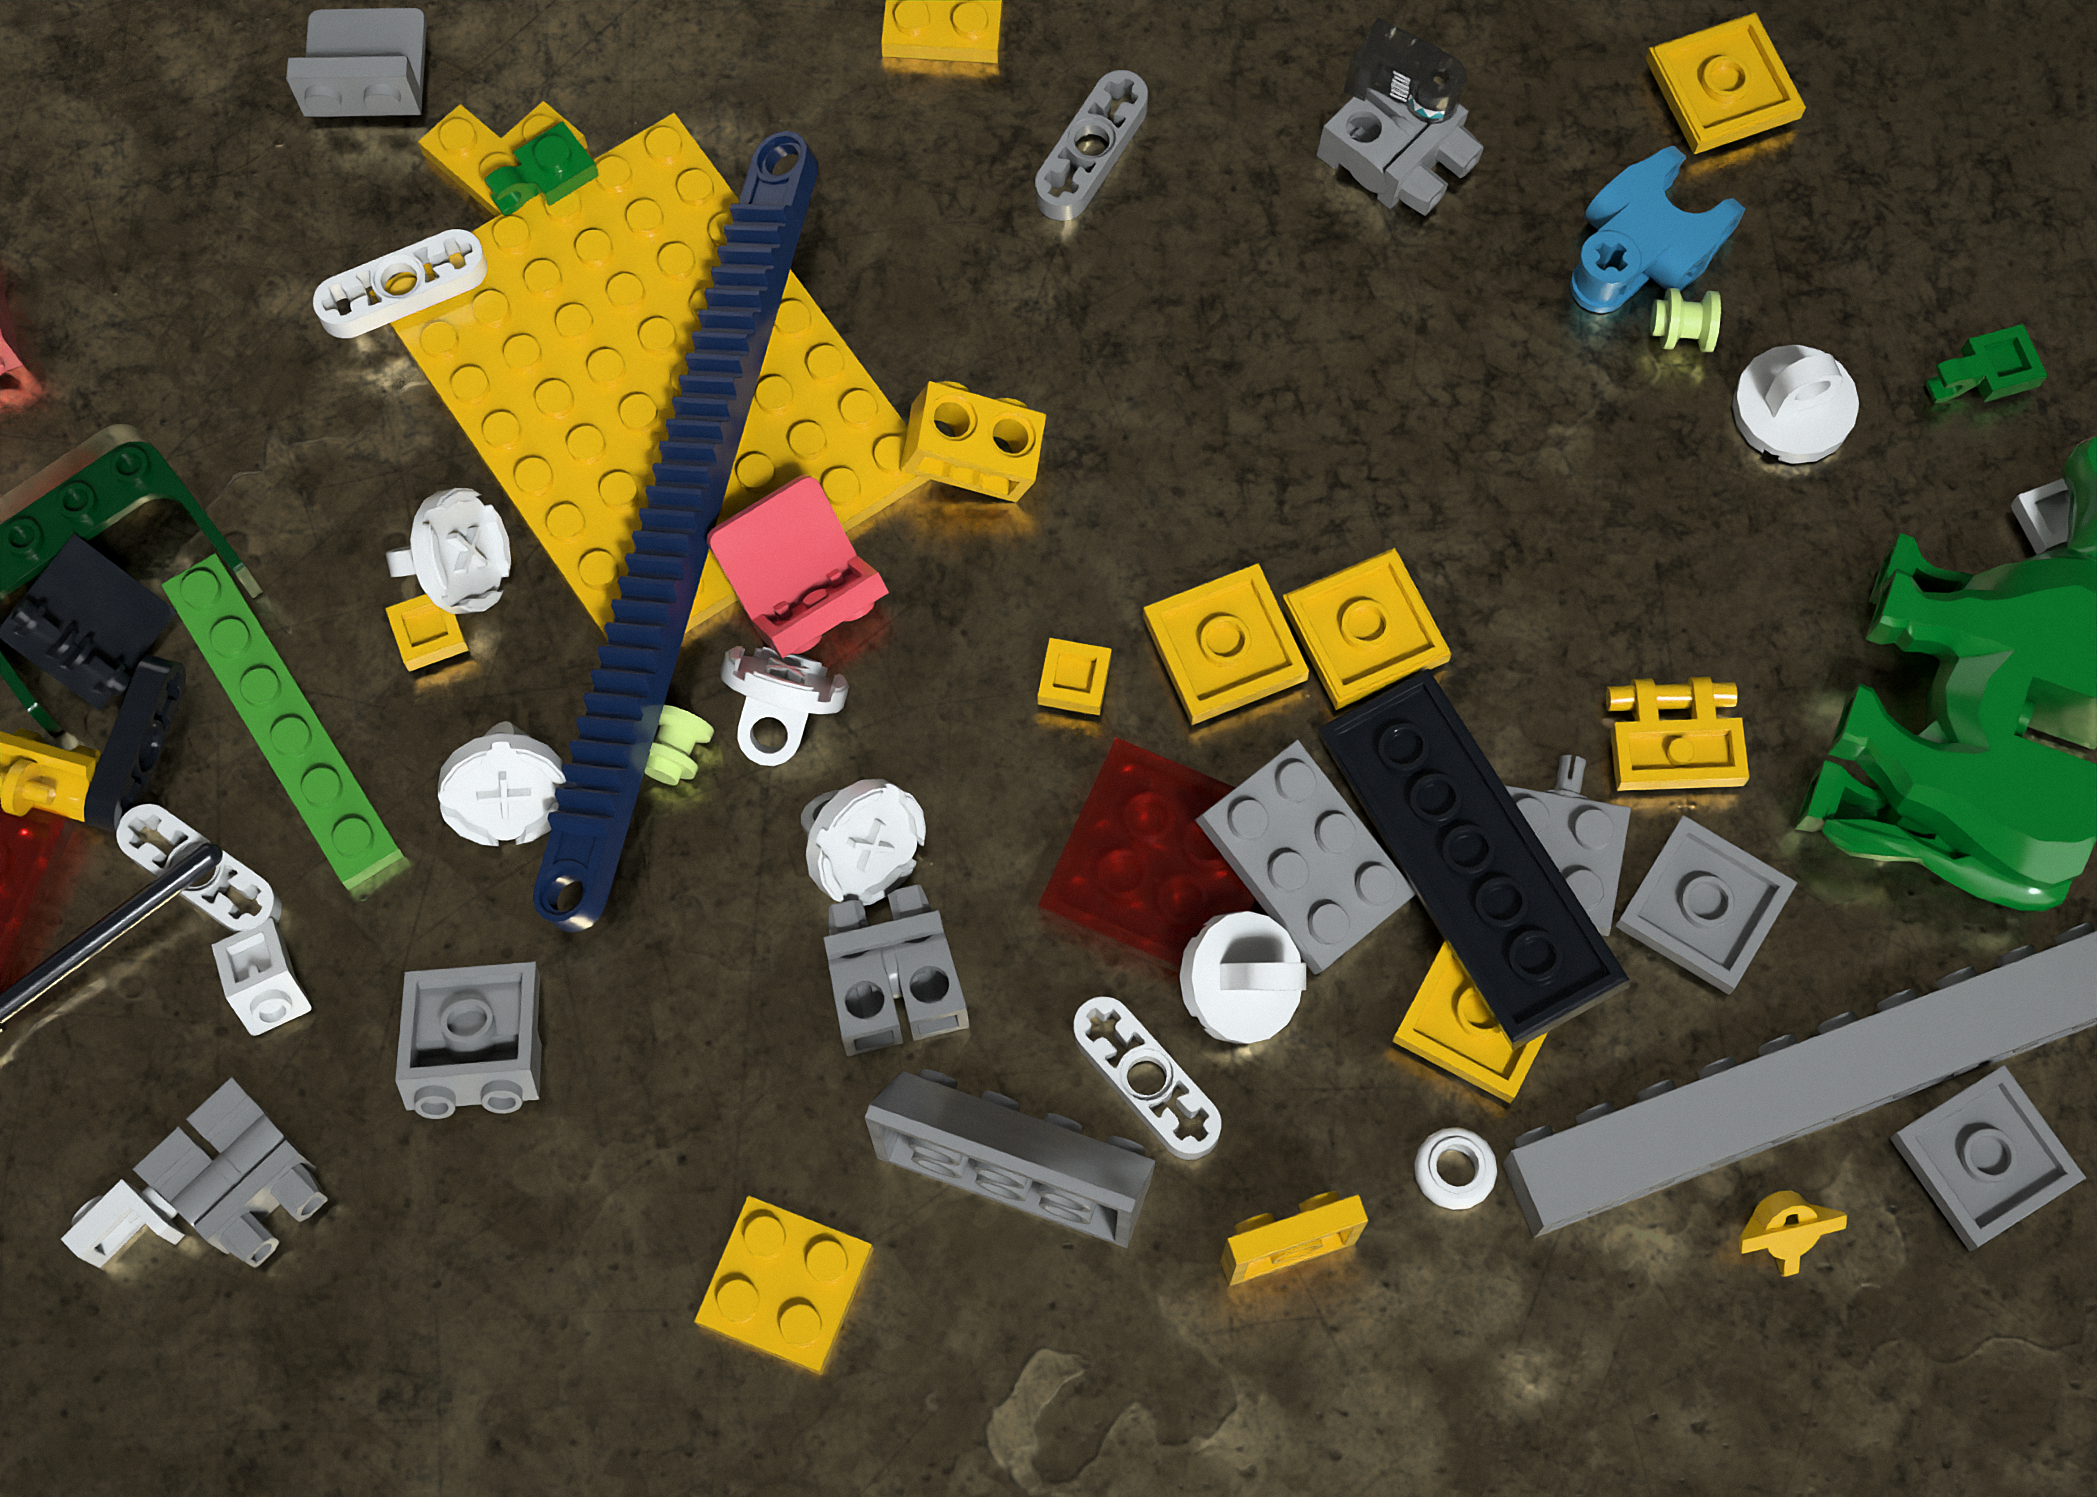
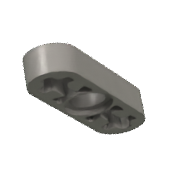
M1115 70L1105 74L1098 81L1039 169L1035 179L1036 204L1039 210L1048 218L1066 221L1079 216L1085 210L1145 119L1148 89L1144 80L1136 73L1127 70ZM1124 94L1130 95L1131 103L1123 102L1114 114L1113 124L1108 119L1111 113V98L1119 100ZM1095 134L1104 138L1109 146L1099 155L1088 156L1078 151L1075 144L1081 137ZM1070 167L1076 172L1072 178V193L1064 191L1059 198L1052 196V186L1061 188L1070 176Z

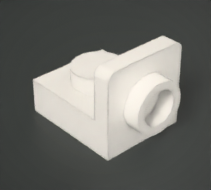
M273 918L266 920L253 929L241 931L211 945L225 997L251 1035L256 1036L311 1010L309 997L295 977L283 934Z

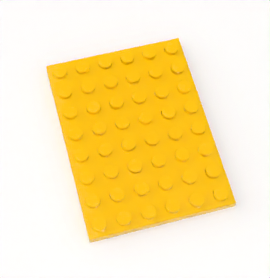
M675 113L670 114L594 159L593 161L596 164L599 176L551 206H548L541 195L538 194L514 213L506 216L501 214L470 232L479 240L487 260L488 269L484 280L477 287L388 323L606 642H608V637L604 629L606 622H614L615 618L611 606L612 600L620 599L622 595L618 580L620 576H627L629 572L625 557L627 553H634L636 548L632 534L633 531H639L642 528L639 510L640 508H648L649 505L645 490L647 485H655L656 479L652 467L654 463H661L662 461L659 444L660 441H668L669 438L665 425L666 420L675 418L676 413L672 400L673 397H681L682 394L679 377L680 375H687L689 371L685 357L687 353H694L695 351L692 333L693 331H701L702 326L698 313L699 310H707L708 307L704 293L706 288L713 289L714 287L711 274L712 267H720L721 264L717 250L719 246H726L727 244L724 233L725 225H732L733 223L730 207L731 204L739 203L737 196ZM460 252L449 256L451 264L455 269L466 265L465 259ZM430 262L424 264L423 266L429 280L437 279ZM791 269L716 526L798 476L807 474L819 482L846 533L930 479L900 471L908 426ZM402 272L386 282L385 291L396 296L407 294L415 287L417 276L409 272ZM371 290L369 293L374 304L379 303L374 290ZM710 548L685 633L738 600Z

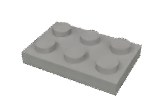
M1298 740L1286 747L1195 819L1270 918L1287 930L1299 951L1300 957L1314 975L1324 971L1416 895L1411 885Z

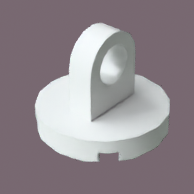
M1789 345L1774 347L1751 361L1739 378L1732 407L1736 426L1751 446L1761 453L1766 450L1773 455L1779 456V461L1797 464L1815 462L1837 451L1855 425L1859 400L1855 382L1842 364L1836 361L1831 354L1806 346Z
M447 489L437 491L426 498L414 517L410 539L411 545L385 552L391 577L417 574L422 589L433 603L450 614H468L487 610L499 601L504 591H497L501 578L509 576L511 565L510 546L502 519L491 504L483 505L476 498L481 494L473 489Z
M736 646L725 652L720 676L722 681L733 690L746 695L738 725L737 739L740 748L750 760L760 765L775 766L785 763L795 754L800 745L808 714L837 713L843 709L849 689L848 683L840 673L834 676L833 681L826 678L828 668L822 666V663L798 654H789L782 659L770 647H763V649L755 648L753 657L743 656L745 649L742 646ZM761 718H776L786 726L788 738L779 746L767 747L759 743L755 738L753 724Z
M504 721L496 724L483 737L475 738L455 750L442 766L438 782V798L445 822L460 836L481 845L499 846V840L515 839L516 845L534 841L551 831L547 817L549 812L557 811L559 804L555 797L556 788L564 787L566 782L562 772L563 760L548 745L531 738L530 735L512 723Z
M884 779L860 780L842 790L823 793L809 802L801 813V825L808 839L806 860L809 875L821 891L838 902L862 900L863 905H871L887 897L912 873L917 861L912 859L917 843L921 846L924 845L926 827L922 808L912 794Z
M1239 911L1214 916L1203 924L1207 926L1200 931L1197 937L1191 938L1184 950L1179 976L1184 1004L1191 1016L1198 1017L1200 1023L1207 1028L1203 1030L1215 1039L1243 1044L1270 1039L1289 1023L1300 1003L1301 991L1306 990V963H1301L1299 951L1287 930L1269 916L1250 911Z

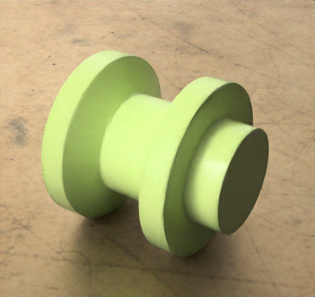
M1668 288L1664 300L1655 299L1653 302L1650 319L1651 336H1660L1662 349H1673L1679 338L1697 339L1702 352H1713L1720 326L1721 299L1719 292L1707 291L1701 302L1683 301L1678 288Z
M664 705L658 723L660 729L652 743L644 773L660 782L677 785L680 778L693 779L695 777L698 766L689 756L695 743L710 742L714 729L706 721L688 711Z

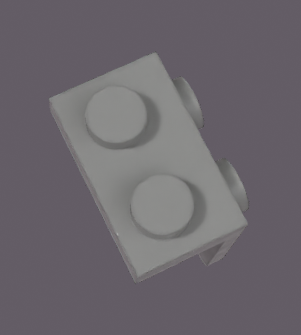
M418 8L319 9L312 12L308 19L305 58H288L286 79L303 116L421 115L427 29L424 13Z

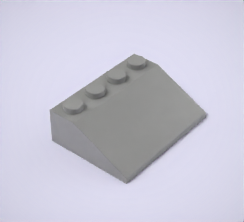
M921 1069L919 1076L901 1071L869 1104L864 1118L877 1159L1128 1248L1155 1167V1160L1144 1157L1146 1149L1140 1144L1118 1136H1108L1106 1143L1081 1134L1083 1130L1082 1125L1057 1114L1046 1113L1044 1120L1018 1112L1021 1106L1018 1102L995 1092L983 1091L981 1098L956 1090L958 1082L953 1078L929 1069Z

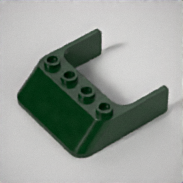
M116 424L102 429L0 497V601L43 572L73 534L87 542L142 504L161 498L177 501L185 508L252 598H255L263 591L160 452L134 426ZM0 643L1 676L26 711L51 736H54L63 730Z

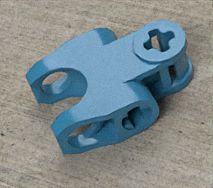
M1675 146L1664 148L1655 155L1627 167L1598 193L1584 214V218L1598 231L1590 236L1582 246L1579 264L1574 269L1570 281V290L1573 298L1588 311L1607 313L1621 307L1651 279L1665 291L1668 288H1678L1680 292L1683 291L1705 272L1712 257L1737 228L1746 208L1734 198L1725 199L1713 209L1696 214L1684 212L1672 205L1666 197L1665 191L1668 190L1675 178L1680 174V166L1686 158Z

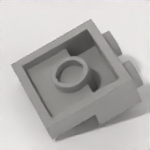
M536 961L405 972L395 1081L406 1110H415L419 1115L426 1118L441 1119L452 1115L455 1111V1106L482 1104L488 1111L503 1114L518 1110L522 1105V1101L539 1100L542 1044L538 1033L540 975Z

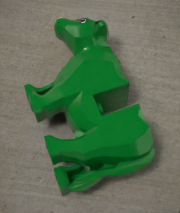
M2097 436L2081 441L2071 451L2062 468V478L2070 495L2067 547L2043 552L2021 562L2002 564L1973 575L1934 567L1922 557L1915 538L1902 533L1898 534L1884 555L1869 600L1870 603L1876 604L1877 607L1866 640L1877 644L1895 643L1904 652H1921L1939 658L1941 663L1926 695L1925 729L1918 735H1915L1899 725L1886 712L1874 689L1859 683L1845 701L1828 754L1845 760L1855 761L1881 789H1872L1861 784L1841 765L1824 760L1809 782L1795 829L1810 832L1822 830L1823 835L1835 847L1850 856L1879 861L1918 863L1977 898L2020 911H2046L2063 903L2072 881L2082 874L2097 841V764L2022 738L2027 727L2092 750L2097 747Z

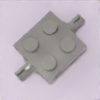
M1563 755L1559 757L1555 790L1540 792L1504 786L1599 933L1609 937L1631 808L1592 801L1584 795H1580L1587 762L1585 759L1576 756L1572 779H1568L1572 755Z

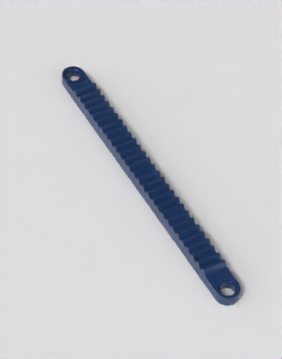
M776 132L765 138L757 146L752 156L739 203L731 204L730 211L733 223L724 227L727 244L726 246H719L717 250L721 264L720 267H712L711 274L714 287L713 289L706 288L704 293L708 307L707 310H699L698 313L702 326L701 331H693L692 333L695 351L694 353H687L685 357L689 371L687 375H680L679 377L682 389L681 397H673L672 400L676 413L675 418L666 420L665 425L669 438L668 441H660L659 449L662 461L661 463H654L652 467L656 479L655 485H647L645 490L649 505L648 508H640L639 510L642 528L639 531H633L632 538L636 548L634 553H627L625 557L629 572L627 576L619 577L618 583L622 595L620 599L612 600L611 606L615 614L614 622H606L604 629L608 642L607 645L598 647L597 652L601 665L598 669H592L590 674L594 689L593 692H586L583 697L587 707L586 715L577 717L576 723L580 736L579 739L570 741L569 748L573 759L571 763L563 764L562 772L566 779L565 786L556 788L555 797L559 806L557 811L549 812L547 817L551 833L534 886L533 902L536 911L545 920L566 932H580L592 926L600 918L606 906L709 551L707 535L711 529L716 527L816 182L819 163L804 138L796 132ZM792 154L798 155V160L790 171L781 175L773 174V168L781 158ZM581 881L583 894L579 903L568 911L560 912L557 900L561 890L572 882Z

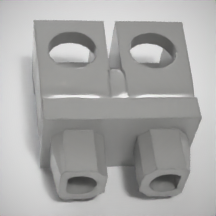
M1397 53L1364 86L1362 95L1358 92L1324 125L1316 156L1334 169L1340 164L1344 166L1363 187L1371 192L1378 193L1377 199L1390 210L1399 200H1402L1405 204L1426 216L1443 197L1448 183L1435 174L1431 168L1439 161L1459 178L1464 177L1480 160L1484 146L1464 127L1469 111L1456 101L1451 103L1442 90L1401 54ZM1392 69L1412 79L1411 94L1418 104L1434 111L1445 110L1443 119H1429L1425 117L1422 119L1416 114L1409 103L1406 104L1389 96V83L1391 82V77H1393Z
M921 885L896 889L888 894L894 921L868 927L862 900H850L828 907L830 936L823 937L828 956L841 1037L847 1057L904 1043L894 999L901 997L904 999L913 1041L970 1027L967 1007L943 930L939 910H931Z
M231 1077L186 1119L219 1152L215 1158L199 1141L178 1126L133 1170L150 1187L162 1195L208 1243L225 1254L231 1252L255 1268L276 1250L280 1242L266 1228L262 1221L281 1204L296 1220L301 1222L313 1215L327 1201V1196L316 1178L312 1175L317 1170V1167L300 1151L257 1099Z

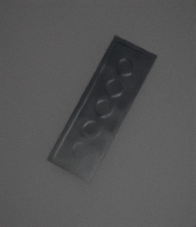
M1429 668L1317 728L1321 741L1513 1051L1630 987V979Z

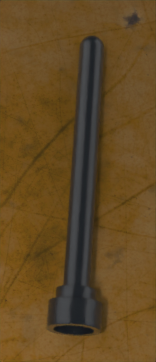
M213 842L203 843L0 993V1034L7 1029L6 1021L215 868L223 858L220 846Z

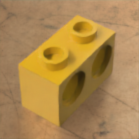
M929 381L911 406L900 471L1016 503L1036 480L1046 414L1030 410L1023 402L1015 399H991L970 393L967 387L956 382L942 381L935 383ZM934 420L942 421L949 425L955 437H949L941 433L936 427ZM993 437L1005 440L1010 445L1013 454L1002 451L996 445Z

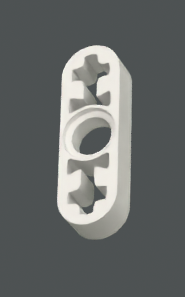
M462 229L447 230L326 279L318 286L314 293L313 307L321 324L329 334L338 338L356 337L477 287L487 274V260L481 244L475 235ZM460 252L465 259L466 265L455 269L451 264L449 256ZM429 262L437 278L433 281L429 280L423 266ZM409 272L417 276L415 287L407 294L396 296L385 291L386 282L396 273ZM372 286L379 303L372 305L365 288ZM347 298L352 311L341 316L336 302Z
M143 804L130 809L121 818L116 832L117 842L121 850L137 865L156 878L203 843L211 842L167 810L154 804ZM145 826L151 830L157 829L161 836L175 847L169 857L151 843L146 842L143 844L138 834ZM223 850L222 861L216 866L214 876L208 883L198 887L189 886L179 893L234 934L253 929L270 918H273L277 924L282 913L281 900L276 891L263 878ZM230 885L247 899L253 900L256 898V901L262 908L255 917L249 913L241 915L240 909L223 895Z
M1096 997L1085 1002L1078 1009L1074 1018V1040L1080 1052L1173 1155L1181 1159L1195 1160L1209 1154L1216 1146L1221 1131V1118L1215 1105L1124 1004L1110 997ZM1097 1016L1103 1022L1111 1017L1118 1021L1115 1025L1114 1034L1125 1049L1129 1047L1133 1039H1136L1141 1044V1046L1128 1051L1122 1057L1117 1068H1113L1109 1064V1061L1117 1058V1050L1104 1037L1098 1038L1094 1042L1088 1038L1092 1028L1089 1019ZM1141 1061L1154 1062L1163 1069L1166 1083L1155 1094H1139L1128 1083L1127 1074L1130 1068ZM1176 1088H1180L1185 1093V1095L1178 1097L1176 1106L1183 1114L1190 1119L1200 1114L1206 1119L1202 1127L1205 1139L1200 1142L1191 1135L1182 1141L1176 1137L1175 1134L1179 1128V1121L1168 1107L1159 1118L1152 1112V1110L1166 1104Z

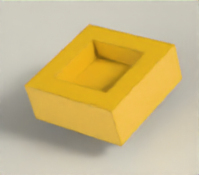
M427 594L385 608L403 662L409 672L469 650L457 615L450 614L436 606Z
M1049 638L1038 692V705L1100 716L1112 649Z

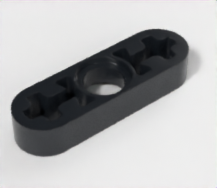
M147 655L138 664L86 795L84 819L88 826L116 833L121 818L130 809L141 804L183 696L186 672L182 663Z

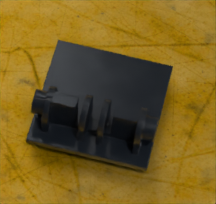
M73 534L0 625V639L100 711L112 694L118 697L129 686L133 678L129 675L130 671L177 611L76 534Z

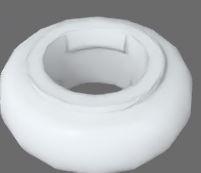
M1461 1127L1443 1128L1428 1136L1418 1148L1414 1162L1416 1181L1423 1194L1436 1205L1451 1210L1468 1209L1484 1201L1493 1189L1497 1176L1496 1158L1487 1141L1474 1131ZM1456 1150L1464 1153L1471 1159L1475 1169V1176L1470 1183L1465 1186L1456 1187L1447 1184L1441 1179L1437 1172V1161L1442 1153Z

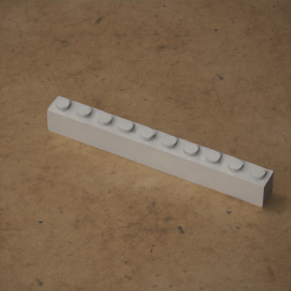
M2092 922L2081 924L2056 936L2054 939L2058 946L2039 953L2036 952L2033 944L2017 948L1995 960L1999 967L1981 975H1977L1973 966L1961 969L1938 980L1936 983L1939 990L1918 998L1914 989L1902 991L1879 1002L1877 1007L1880 1012L1861 1020L1857 1019L1854 1011L1838 1015L1818 1025L1817 1028L1820 1035L1798 1043L1794 1034L1782 1036L1760 1046L1757 1049L1760 1057L1737 1065L1733 1056L1727 1057L1699 1069L1697 1075L1700 1080L1677 1088L1673 1079L1662 1081L1638 1092L1636 1097L1639 1103L1616 1111L1612 1102L1604 1103L1578 1114L1575 1117L1578 1124L1576 1127L1554 1134L1551 1125H1547L1515 1138L1513 1141L1517 1149L1509 1153L1502 1165L1533 1238L2097 1025V931Z

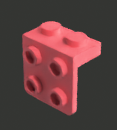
M807 474L798 476L714 527L707 535L709 548L758 636L782 659L789 654H800L811 649L821 640L823 633L842 621H853L866 615L873 608L876 600L889 593L879 572L857 556L819 482Z

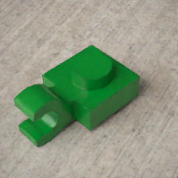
M562 121L513 151L518 167H501L490 173L484 181L493 192L490 195L492 201L501 213L506 216L520 209L527 201L538 194L541 195L548 206H551L598 177L599 174L593 159Z
M2024 324L1969 338L1960 349L1963 358H1954L1937 364L1935 369L1938 376L1926 379L1924 383L1934 403L1949 401L1974 387L1978 388L1983 401L1987 402L2038 388L2048 377V374Z

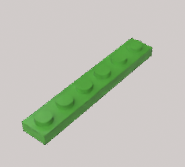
M214 553L161 584L347 890L352 889L403 858L404 855L217 554Z

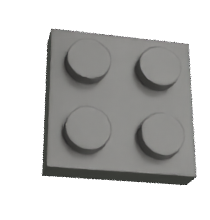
M1683 815L1615 927L1730 995L1736 988L1798 882Z
M2005 1065L1890 1137L1969 1252L2086 1179L2085 1175Z

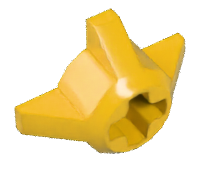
M1778 1191L1766 1196L1757 1205L1751 1219L1739 1237L1738 1248L1741 1254L1767 1248L1775 1257L1779 1271L1783 1276L1799 1273L1800 1256L1814 1246L1820 1235L1846 1229L1847 1215L1843 1211L1807 1203L1799 1193L1794 1191Z

